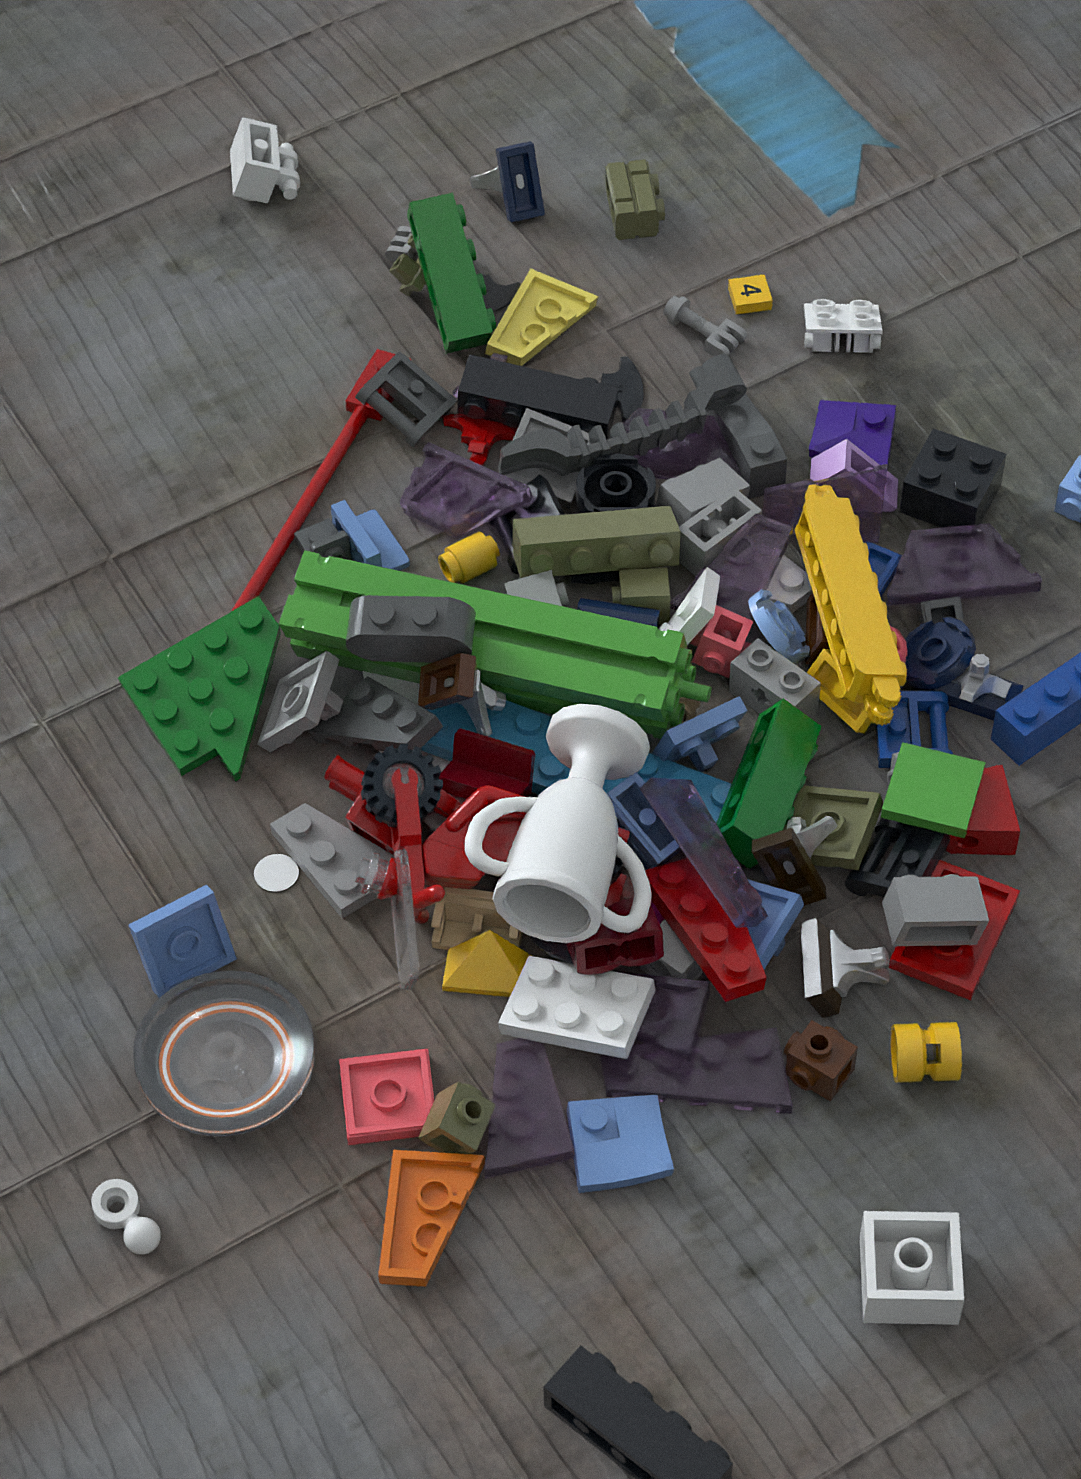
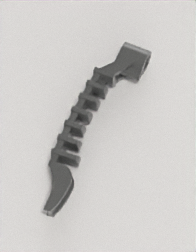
M726 354L717 355L707 360L702 366L696 367L689 372L697 389L688 393L684 401V410L678 400L672 402L666 409L667 419H665L660 408L654 409L648 417L649 426L646 427L641 416L635 417L629 425V433H626L622 422L616 423L610 430V439H606L601 425L594 426L588 435L590 445H586L579 425H574L567 433L568 441L561 432L550 428L527 433L501 448L498 465L500 476L528 468H544L565 476L570 473L580 472L583 467L585 470L593 464V459L601 455L621 453L631 456L637 454L644 456L648 450L659 447V449L666 448L667 444L674 440L678 442L684 441L686 436L691 433L701 434L708 412L737 402L745 395L747 388L730 356Z

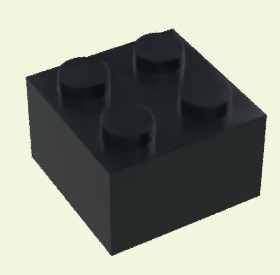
M933 428L903 481L899 513L973 539L1002 484L1006 453Z

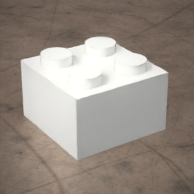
M864 1211L860 1232L863 1323L959 1325L964 1303L959 1213Z

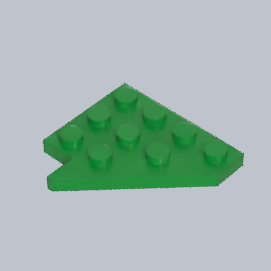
M259 596L117 677L121 687L181 776L218 756L234 781L236 782L241 779L281 636L279 624Z

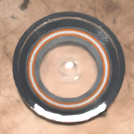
M216 971L183 981L163 994L152 1005L138 1028L134 1043L133 1060L138 1083L145 1099L163 1119L180 1129L199 1135L234 1136L248 1133L270 1124L286 1113L297 1102L312 1076L315 1063V1042L312 1025L304 1007L285 987L269 978L250 972Z

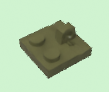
M805 785L802 787L793 804L795 811L792 817H801L805 820L807 827L826 816L832 817L837 824V828L814 850L811 856L813 865L841 867L852 870L859 869L863 856L871 845L870 838L884 803L880 793Z

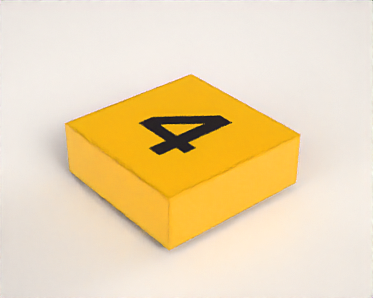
M765 274L728 279V290L736 315L772 310L773 300Z

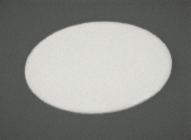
M272 854L264 857L258 862L254 870V878L261 888L273 892L288 889L296 882L299 875L297 863L291 857L283 854Z

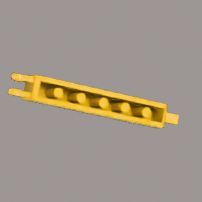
M809 485L805 494L803 511L794 531L844 697L850 701L863 703L865 711L868 713L867 717L873 723L880 724L881 726L887 725L894 715L892 707L897 706L901 699V692L899 691L900 687L904 686L906 682L907 669L905 663L900 660L897 651L896 634L894 631H891L889 626L887 605L881 600L878 591L877 574L872 572L868 560V546L866 543H863L859 532V518L857 515H854L849 498H837L832 486Z

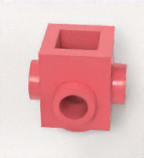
M716 605L714 616L690 643L697 646L691 662L702 666L711 673H718L729 678L731 661L751 645V643L745 640L754 621Z

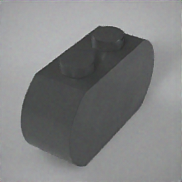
M360 596L350 604L346 648L352 654L363 659L382 662L433 663L459 653L472 655L476 612L469 604L451 597Z

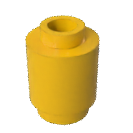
M478 531L446 547L445 553L438 556V562L449 582L465 583L497 567V557L500 556V551L492 536H485L482 532Z

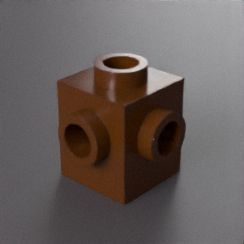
M811 1020L802 1033L798 1031L793 1033L784 1048L783 1054L787 1056L785 1075L799 1088L806 1091L812 1090L831 1102L855 1070L858 1046L847 1041L836 1029L829 1026L823 1027Z

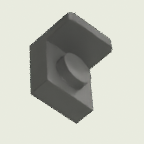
M330 518L294 533L295 543L302 554L306 550L319 553L322 557L333 556L351 560L349 536L345 530L338 532Z

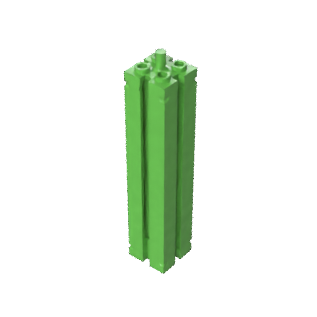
M306 550L303 552L294 578L297 584L294 594L288 595L278 623L284 635L291 638L290 645L297 657L312 660L328 651L340 659L338 666L420 684L421 666L430 663L370 661L352 654L346 648L350 604L354 599L364 595L455 598L469 604L476 612L472 655L476 656L477 670L480 671V682L492 690L506 694L507 701L531 710L553 715L563 707L572 705H600L621 712L634 720L645 733L659 739L663 737L667 730L682 723L685 704L679 703L680 697L708 703L712 690L711 686L694 683L696 666L692 665V650L687 649L683 632L669 629L661 631L658 627L338 557H322L319 553Z

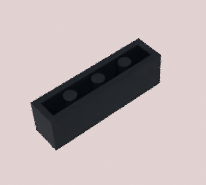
M469 355L458 389L457 413L467 415L473 419H485L503 423L512 428H518L526 408L567 425H579L580 429L587 433H590L594 426L601 425L604 435L608 439L616 414L619 388Z
M580 1345L543 1387L544 1407L635 1479H732L733 1463L730 1461L728 1453L719 1444L712 1440L705 1442L692 1432L691 1425L683 1416L675 1411L666 1412L654 1402L652 1394L643 1385L636 1381L631 1383L626 1381L616 1373L617 1370L613 1363L601 1353L595 1352L592 1354Z

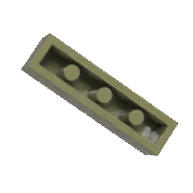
M671 506L513 519V556L520 578L549 570L552 571L553 576L624 569L679 565L681 531Z

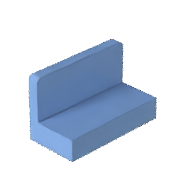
M345 500L331 505L332 523L338 532L345 530L348 534L353 561L398 571L410 566L408 556L376 510L372 509L355 516Z

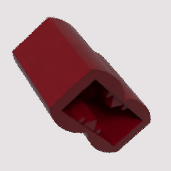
M634 898L618 901L607 908L617 915L627 916L630 913ZM651 905L647 919L635 931L630 933L617 932L601 923L597 933L586 940L566 943L577 973L585 975L608 972L619 965L642 966L655 962L664 956L663 931Z

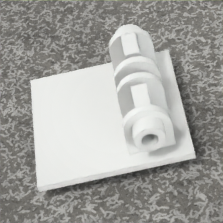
M817 299L812 303H804L806 324L805 348H812V352H831L832 333H835L834 352H839L840 333H846V352L850 353L851 333H853V352L873 353V349H880L882 324L878 305H872L870 301L854 300L850 304H835L832 300Z

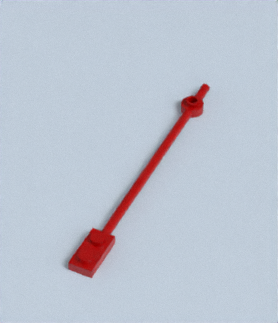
M380 349L375 351L345 400L346 411L352 412L351 417L231 611L261 594L294 540V533L300 530L367 418L378 421L382 420L383 416L368 403L363 405L355 396L396 354ZM381 388L378 393L392 404L394 398Z

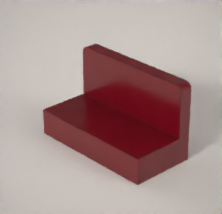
M459 728L454 734L452 760L439 775V779L443 780L442 790L448 794L467 799L479 787L490 785L529 797L532 793L535 752L521 746Z

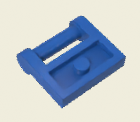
M899 691L901 692V699L897 706L892 707L894 715L890 723L883 726L875 723L878 768H890L892 754L900 751L902 742L921 746L918 711H925L929 714L932 748L929 749L953 754L948 746L946 712L949 710L948 695L942 691Z

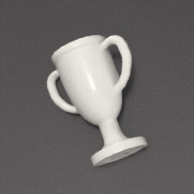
M589 704L563 707L552 715L546 739L552 754L563 765L571 769L568 778L555 782L540 793L538 797L503 798L483 808L473 817L464 841L465 853L473 866L486 874L501 877L496 884L493 901L497 912L509 925L527 935L545 941L570 943L583 941L597 933L601 923L614 931L630 933L639 929L647 919L652 897L648 877L638 856L618 835V823L613 803L602 788L605 779L616 780L626 778L641 770L648 756L650 745L647 734L634 720L619 711L600 705ZM512 812H527L517 831L506 862L492 859L484 853L482 842L488 826L493 821ZM616 856L621 859L628 870L634 888V899L630 913L627 916L617 915L604 906Z

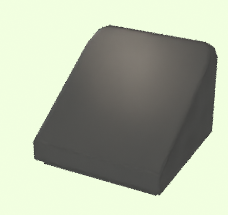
M960 596L920 602L916 605L920 625L931 620L934 624L944 622L942 618L945 617L961 620L965 624Z

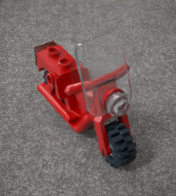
M400 744L396 749L391 745L386 747L383 753L378 752L373 757L371 763H369L362 778L361 785H363L361 796L362 800L366 799L367 804L365 808L369 813L373 811L376 814L375 819L380 823L383 819L389 822L388 826L391 827L395 858L390 857L389 861L381 859L379 853L373 852L371 860L362 858L355 878V883L362 885L361 894L367 895L369 891L378 894L377 899L380 900L391 897L398 978L401 990H411L419 978L415 923L424 924L429 920V912L425 908L440 902L445 897L443 887L473 889L486 874L473 866L465 853L464 840L473 817L483 808L499 799L525 797L495 786L485 785L479 787L421 846V822L425 820L427 815L431 814L441 796L440 791L443 788V780L439 779L441 774L439 765L434 767L432 764L434 758L430 754L426 757L422 755V748L417 746L413 750L407 749L408 744ZM512 812L493 821L488 826L482 842L484 853L492 859L506 862L517 831L527 812ZM618 827V835L629 845L630 831L625 830L624 827ZM618 856L615 859L612 877L623 865ZM620 874L609 886L604 905L606 908L618 901L634 898L631 878Z

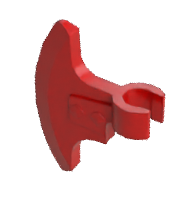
M450 414L442 418L444 426L453 427L462 432L461 443L467 444L469 446L467 452L472 453L467 464L484 467L486 464L489 450L493 444L499 440L513 441L518 429L499 422L473 419L463 414Z

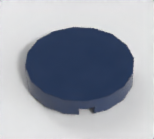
M945 617L942 618L944 622L936 624L931 620L921 624L905 638L908 653L905 665L907 669L906 682L909 686L919 690L936 689L951 683L963 674L969 666L972 657H974L976 644L975 637L961 620Z

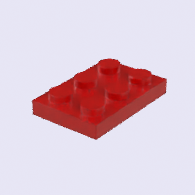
M939 860L931 877H943L950 874L959 875L960 877L978 876L989 922L976 945L896 946L890 958L889 968L971 1000L1016 906L1020 890Z

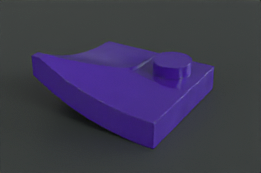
M820 400L814 431L809 444V457L813 458L848 439L888 471L896 421V405Z

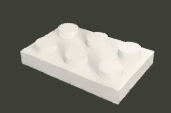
M528 956L498 1022L500 1033L502 1035L627 1059L655 993L654 980L614 971L594 975L579 974L575 966L570 963Z

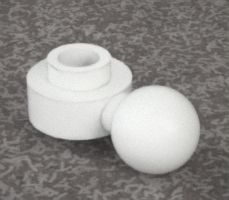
M110 1179L101 1183L95 1189L91 1200L96 1220L102 1226L109 1229L124 1228V1243L133 1253L148 1254L156 1249L161 1239L160 1228L152 1219L138 1217L140 1203L135 1188L129 1182L122 1179ZM120 1202L125 1205L120 1212L113 1213L109 1211V1207L113 1203Z

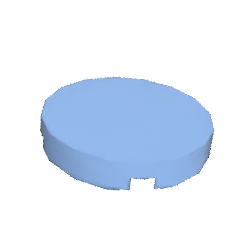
M761 589L751 596L748 601L752 616L771 646L792 663L798 664L807 658L810 652L809 646L805 645L803 647L801 644L806 640L804 631L783 602L781 603L777 600L773 603L769 599L772 597V592Z

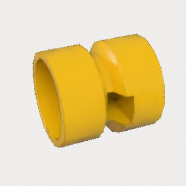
M957 1022L931 1023L927 1030H922L918 1023L893 1024L891 1028V1064L895 1083L921 1082L925 1075H929L934 1082L959 1081L962 1070V1050ZM926 1044H933L934 1060L927 1061Z

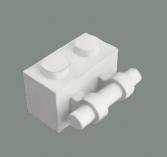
M242 117L230 149L233 196L241 197L248 201L268 204L276 184L279 185L286 199L296 198L297 190L300 187V177L295 171L298 167V156L290 143H283L280 147L278 146L277 125Z

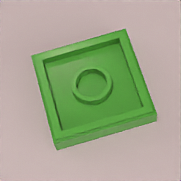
M902 742L882 806L881 818L965 838L986 762Z

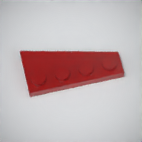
M716 849L645 870L652 893L651 901L724 1001L727 1002L764 990L766 974Z

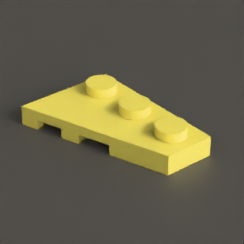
M530 268L489 339L485 354L510 364L524 365L596 307L598 296Z

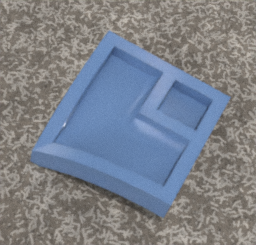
M657 1094L568 1101L566 1110L578 1193L627 1187L673 1174L674 1167L664 1132Z

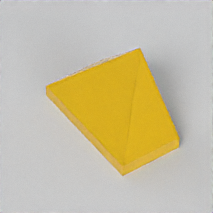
M491 930L486 931L448 949L442 990L510 997L528 956L532 955Z

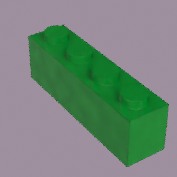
M453 192L409 202L407 218L445 353L448 354L487 345L493 330L496 329V320L492 308L486 309L483 296L486 295L485 281L481 273L476 274L473 261H476V251L473 240L471 238L466 239L463 227L466 226V215L462 204L456 205Z
M784 698L759 714L709 840L749 869L758 864L752 853V840L783 830L788 820L794 814L795 808L792 804L795 796L806 782L807 777L804 772L807 764L818 750L816 741L822 726Z

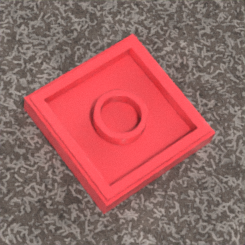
M428 1048L339 1059L348 1145L419 1137L434 1103Z

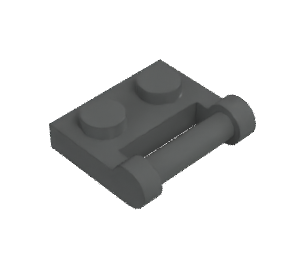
M401 351L390 359L355 396L363 405L368 403L406 436L405 441L413 448L421 442L425 435L457 402L456 398ZM381 388L384 389L419 419L420 422L417 425L414 424L379 394L378 391Z

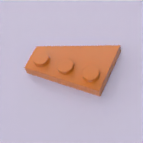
M393 1150L378 1274L379 1284L427 1286L485 1165V1155Z

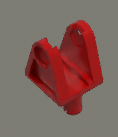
M336 756L327 768L324 778L328 781L330 780V789L339 792L354 802L345 816L350 829L394 855L391 827L383 821L381 823L375 819L376 814L373 811L369 813L365 808L367 804L366 799L362 800L361 791L363 785H361L365 772L350 764L341 756ZM389 771L387 774L383 776V788L385 780V787L388 786L394 772L388 776V774L392 772ZM400 771L402 775L401 781L403 779L408 781V772ZM417 785V792H418V798H419V797H420V793H421V787L419 786V791H418V785ZM441 789L440 799L433 812L447 819L461 803Z

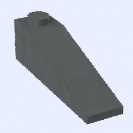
M746 393L741 399L731 405L709 411L708 416L735 472L751 485L748 499L785 490L787 457L773 429Z

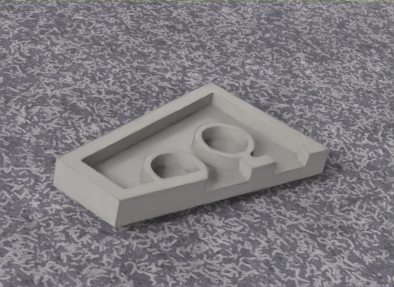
M306 803L270 823L271 834L342 919L377 898L379 889L376 888L380 887L372 885L377 867L379 865L386 868L390 857L396 860V856Z

